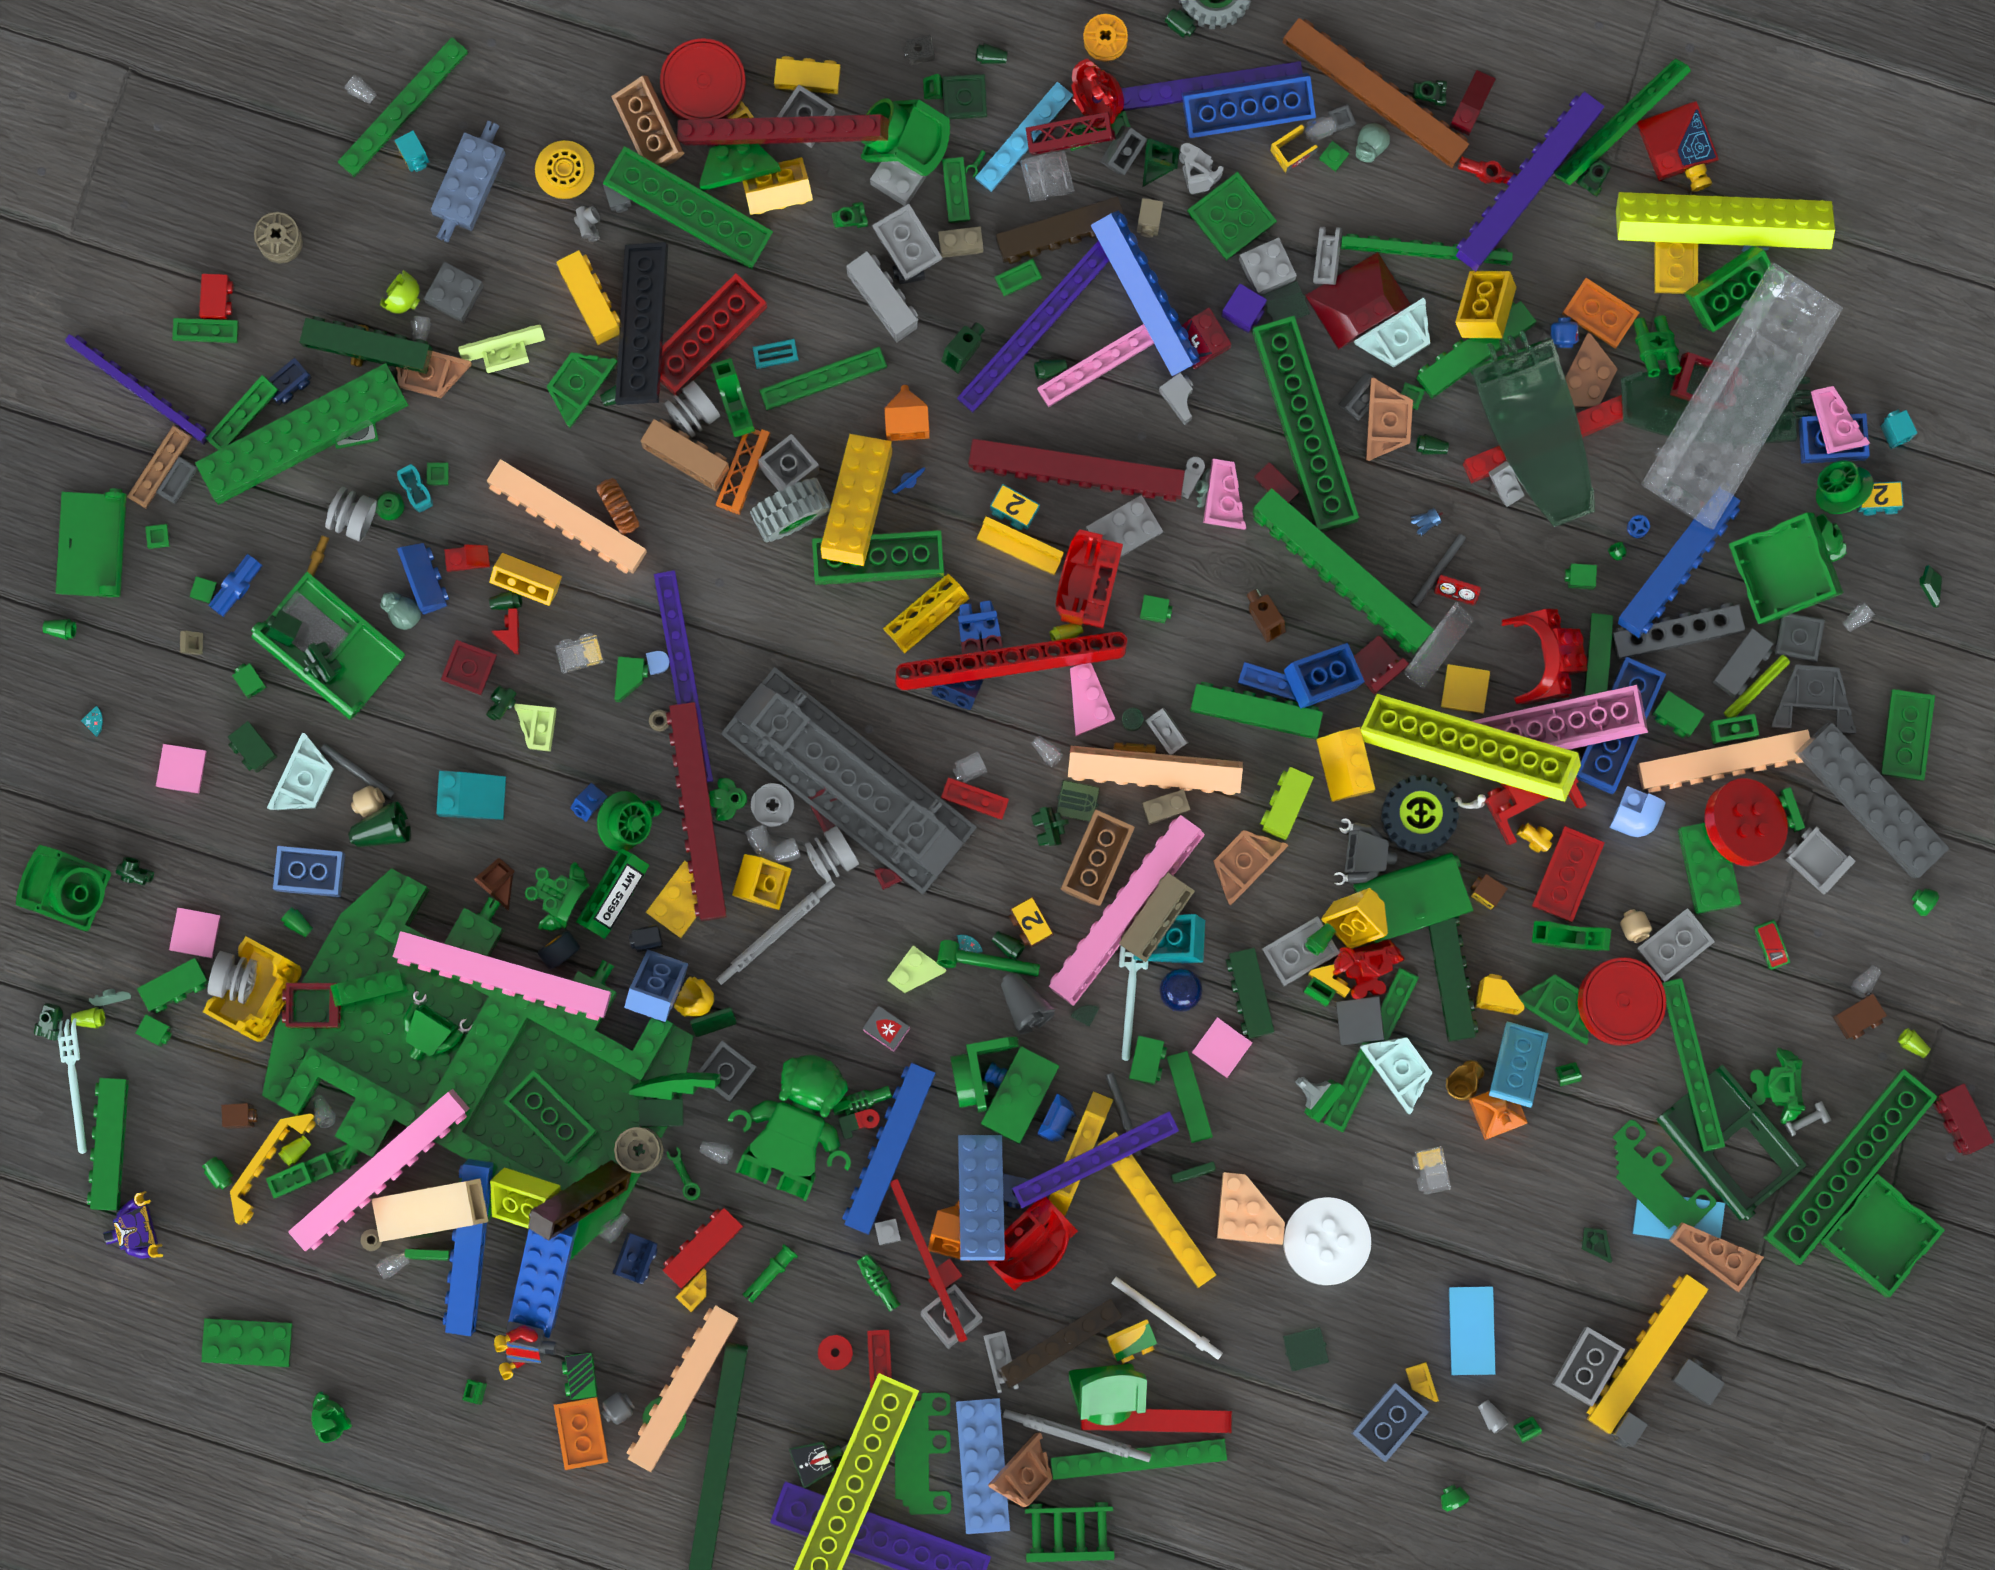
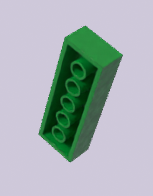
M941 530L872 535L864 566L823 559L821 555L823 538H812L815 585L944 577Z

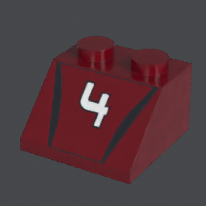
M1210 308L1192 317L1182 325L1189 335L1188 339L1191 345L1197 349L1200 362L1191 366L1193 370L1231 348L1230 340Z

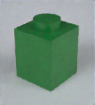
M1571 563L1569 569H1565L1564 581L1568 582V588L1594 590L1596 587L1597 565Z
M1144 595L1140 619L1165 624L1166 618H1171L1173 606L1169 605L1170 600Z
M250 663L248 665L242 664L234 670L236 673L232 676L248 699L267 688Z
M146 1014L135 1033L162 1047L163 1043L167 1044L172 1035L170 1032L171 1027Z

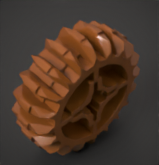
M611 478L601 482L597 486V492L619 532L625 535L635 531L634 529L639 527V521L617 481Z

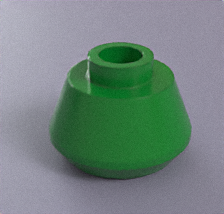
M388 491L382 493L377 498L376 512L382 519L391 521L402 515L404 501L399 494Z
M1924 888L1922 891L1918 889L1911 898L1914 901L1912 905L1920 916H1927L1939 900V894L1937 891Z
M1455 1484L1443 1489L1444 1494L1441 1495L1443 1510L1448 1512L1469 1502L1470 1496L1460 1486L1456 1488Z

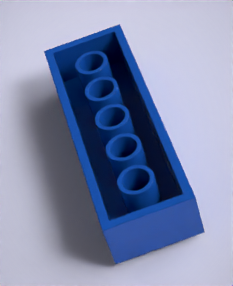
M1308 73L1181 93L1186 130L1189 138L1316 118L1311 77Z
M1626 657L1621 664L1611 690L1637 685L1641 691L1645 717L1647 719L1666 674ZM1640 734L1587 745L1580 759L1581 766L1576 776L1577 780L1613 794L1618 787Z
M579 1222L549 1241L529 1229L509 1321L544 1330L545 1337L550 1338L556 1323Z

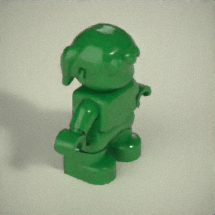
M817 1055L792 1057L783 1063L781 1073L782 1087L779 1093V1099L782 1102L765 1100L750 1108V1112L741 1109L735 1110L728 1118V1122H733L737 1115L745 1116L747 1124L743 1128L744 1133L751 1128L754 1121L756 1124L769 1121L766 1128L745 1149L735 1172L767 1184L772 1172L771 1168L780 1170L784 1174L781 1176L776 1189L803 1199V1201H807L816 1179V1154L819 1142L826 1152L829 1151L828 1167L833 1165L832 1161L835 1156L844 1157L846 1160L844 1168L847 1171L851 1166L850 1156L839 1149L841 1144L837 1130L822 1118L827 1117L832 1108L847 1093L848 1083L833 1062ZM789 1099L792 1103L789 1104L783 1101ZM816 1112H820L822 1117L815 1115Z

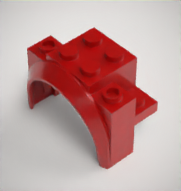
M1079 529L1070 543L1056 596L1055 608L1061 616V621L1080 626L1083 623L1099 628L1104 627L1123 544L1102 539V534Z
M1543 609L1502 620V626L1514 624V627L1528 625L1533 628L1540 636L1545 662V671L1539 684L1532 691L1515 697L1516 704H1532L1549 699L1569 698V694H1572V682L1569 675L1587 671V658L1584 654L1581 630L1561 628V618L1558 609Z
M1575 778L1568 795L1576 808L1581 809L1587 805L1576 785L1579 781ZM1500 783V788L1497 787L1487 792L1488 797H1486L1485 803L1506 844L1511 845L1517 842L1507 819L1549 797ZM1510 798H1511V800H1512V802H1513V805H1511L1510 802H1509V799H1510Z

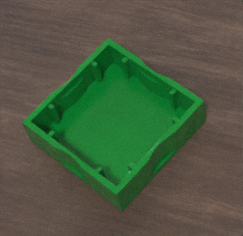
M1804 513L1779 523L1768 531L1754 533L1729 543L1738 571L1746 584L1747 595L1758 624H1767L1843 594L1814 513Z
M1874 1174L1820 1240V1243L1887 1298L1892 1296L1910 1274L1914 1264L1928 1252L1945 1229L1922 1210L1911 1205L1897 1189L1879 1174Z

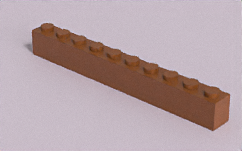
M1297 19L1283 38V43L1453 169L1469 147L1465 136L1460 133L1455 134L1450 130L1451 127L1443 120L1439 122L1435 119L1430 110L1420 108L1416 105L1415 99L1400 93L1399 88L1391 82L1388 84L1382 79L1380 73L1366 68V64L1360 58H1353L1348 54V50L1340 44L1338 46L1331 42L1330 36L1324 32L1319 33L1314 29V25L1310 21Z

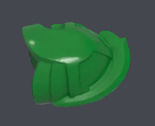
M1825 514L1817 516L1816 520L1832 562H1835L1847 554L1842 532L1837 523L1832 525L1828 521Z
M323 1391L316 1395L311 1415L312 1426L321 1442L329 1443L335 1441L344 1430L351 1428V1421L345 1414L342 1406L329 1400V1396L323 1394Z

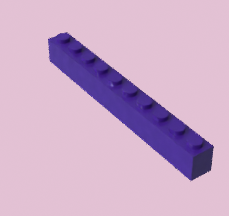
M1585 91L1580 97L1576 95L1569 104L1571 109L1568 112L1563 111L1557 119L1559 124L1556 128L1551 126L1544 137L1547 138L1543 144L1539 142L1532 151L1533 157L1530 160L1526 158L1519 167L1522 171L1518 176L1513 174L1507 182L1509 186L1505 192L1501 190L1495 197L1496 204L1493 207L1488 206L1481 215L1484 217L1479 224L1476 221L1469 230L1471 233L1469 238H1463L1456 248L1459 251L1456 257L1475 272L1601 114L1605 106Z

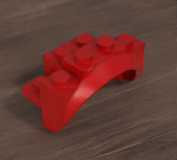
M1047 1197L1036 1201L1004 1231L1005 1260L986 1261L1015 1291L1023 1283L1038 1279L1051 1271L1063 1257L1069 1239L1078 1230Z

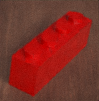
M718 1208L709 1217L711 1221L708 1225L702 1224L694 1232L696 1237L691 1242L687 1239L678 1248L681 1252L676 1257L671 1255L664 1262L665 1268L663 1271L681 1289L743 1228L725 1208L722 1210Z

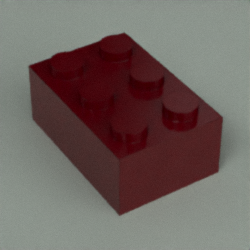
M1964 1083L1937 1095V1099L1933 1102L1934 1108L1938 1114H1942L1945 1120L1943 1125L1948 1134L1952 1133L1955 1139L1953 1145L1958 1153H1962L1963 1156L1972 1154L1994 1143Z

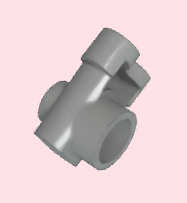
M581 206L577 208V216L574 217V220L580 229L582 238L588 239L589 242L598 241L600 236L595 223L600 221V215L594 206L589 208Z

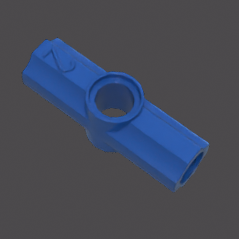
M247 554L235 571L227 575L221 585L222 588L208 606L224 617L236 600L244 596L250 587L249 583L263 565Z

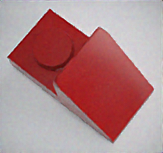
M466 544L462 548L444 550L447 572L490 567L488 545Z
M508 609V615H505V628H509V630L492 631V633L514 654H520L519 611L517 609Z

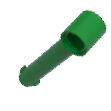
M952 940L940 942L937 964L941 967L954 968L958 962L1038 977L1040 964L959 950V944Z

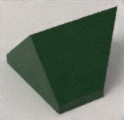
M1147 139L1142 187L1177 169L1179 148L1153 139Z

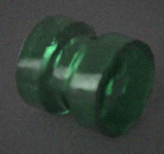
M1137 708L1125 710L1121 720L1122 726L1131 732L1140 729L1143 723L1142 712Z

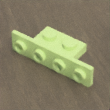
M539 324L459 346L458 349L461 359L472 361L483 357L487 373L529 362L525 346L544 341L545 337Z

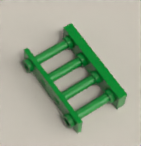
M1095 1502V1507L1042 1508V1504H1030L1029 1509H1025V1513H1032L1033 1548L1030 1549L1031 1553H1026V1562L1115 1560L1114 1550L1110 1551V1547L1107 1546L1106 1511H1113V1506H1108V1502ZM1062 1512H1076L1077 1547H1074V1552H1066V1548H1063ZM1084 1512H1098V1547H1096V1551H1088V1547H1085ZM1040 1513H1054L1055 1548H1052V1552H1044V1548H1041Z

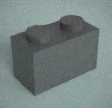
M1122 126L1116 135V140L1112 141L1100 162L1115 173L1125 175L1147 139L1131 127Z
M1692 1358V1360L1685 1359L1671 1381L1705 1404L1711 1405L1725 1384L1721 1381L1722 1376L1713 1370L1709 1373L1702 1368L1704 1364L1695 1358Z
M1625 1412L1610 1434L1614 1437L1612 1441L1623 1448H1627V1446L1634 1447L1648 1424L1630 1412Z

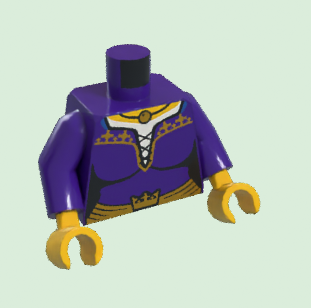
M146 1191L137 1193L133 1199L128 1201L117 1212V1218L113 1220L115 1229L103 1233L107 1245L118 1242L120 1250H125L128 1255L140 1259L163 1257V1254H158L157 1249L162 1247V1244H158L149 1207L146 1206L151 1200H144L143 1195L147 1193Z

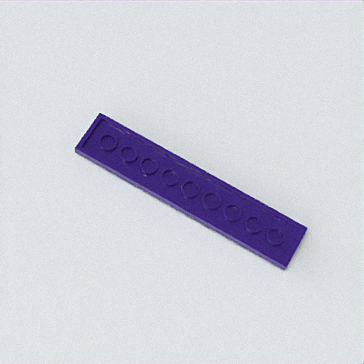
M785 1481L770 1523L808 1537L825 1496ZM868 1511L850 1550V1553L897 1570H987L991 1559L989 1555Z

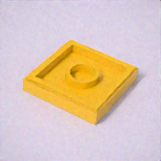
M1448 664L1441 707L1484 714L1490 671Z

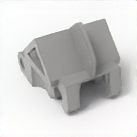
M1184 143L1181 146L1179 160L1184 164L1182 169L1189 193L1196 194L1209 191L1211 186L1213 187L1221 179L1223 167L1219 166L1217 171H1211V165L1213 164L1211 156L1190 143Z

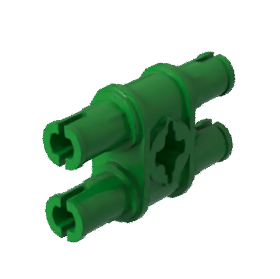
M1660 315L1655 317L1654 324L1657 332L1651 333L1648 330L1645 318L1635 319L1633 323L1637 335L1635 343L1638 345L1640 359L1645 363L1648 376L1656 377L1660 374L1659 360L1666 361L1670 375L1679 374L1681 372L1678 359L1679 349L1676 347L1675 335L1669 329L1666 316Z

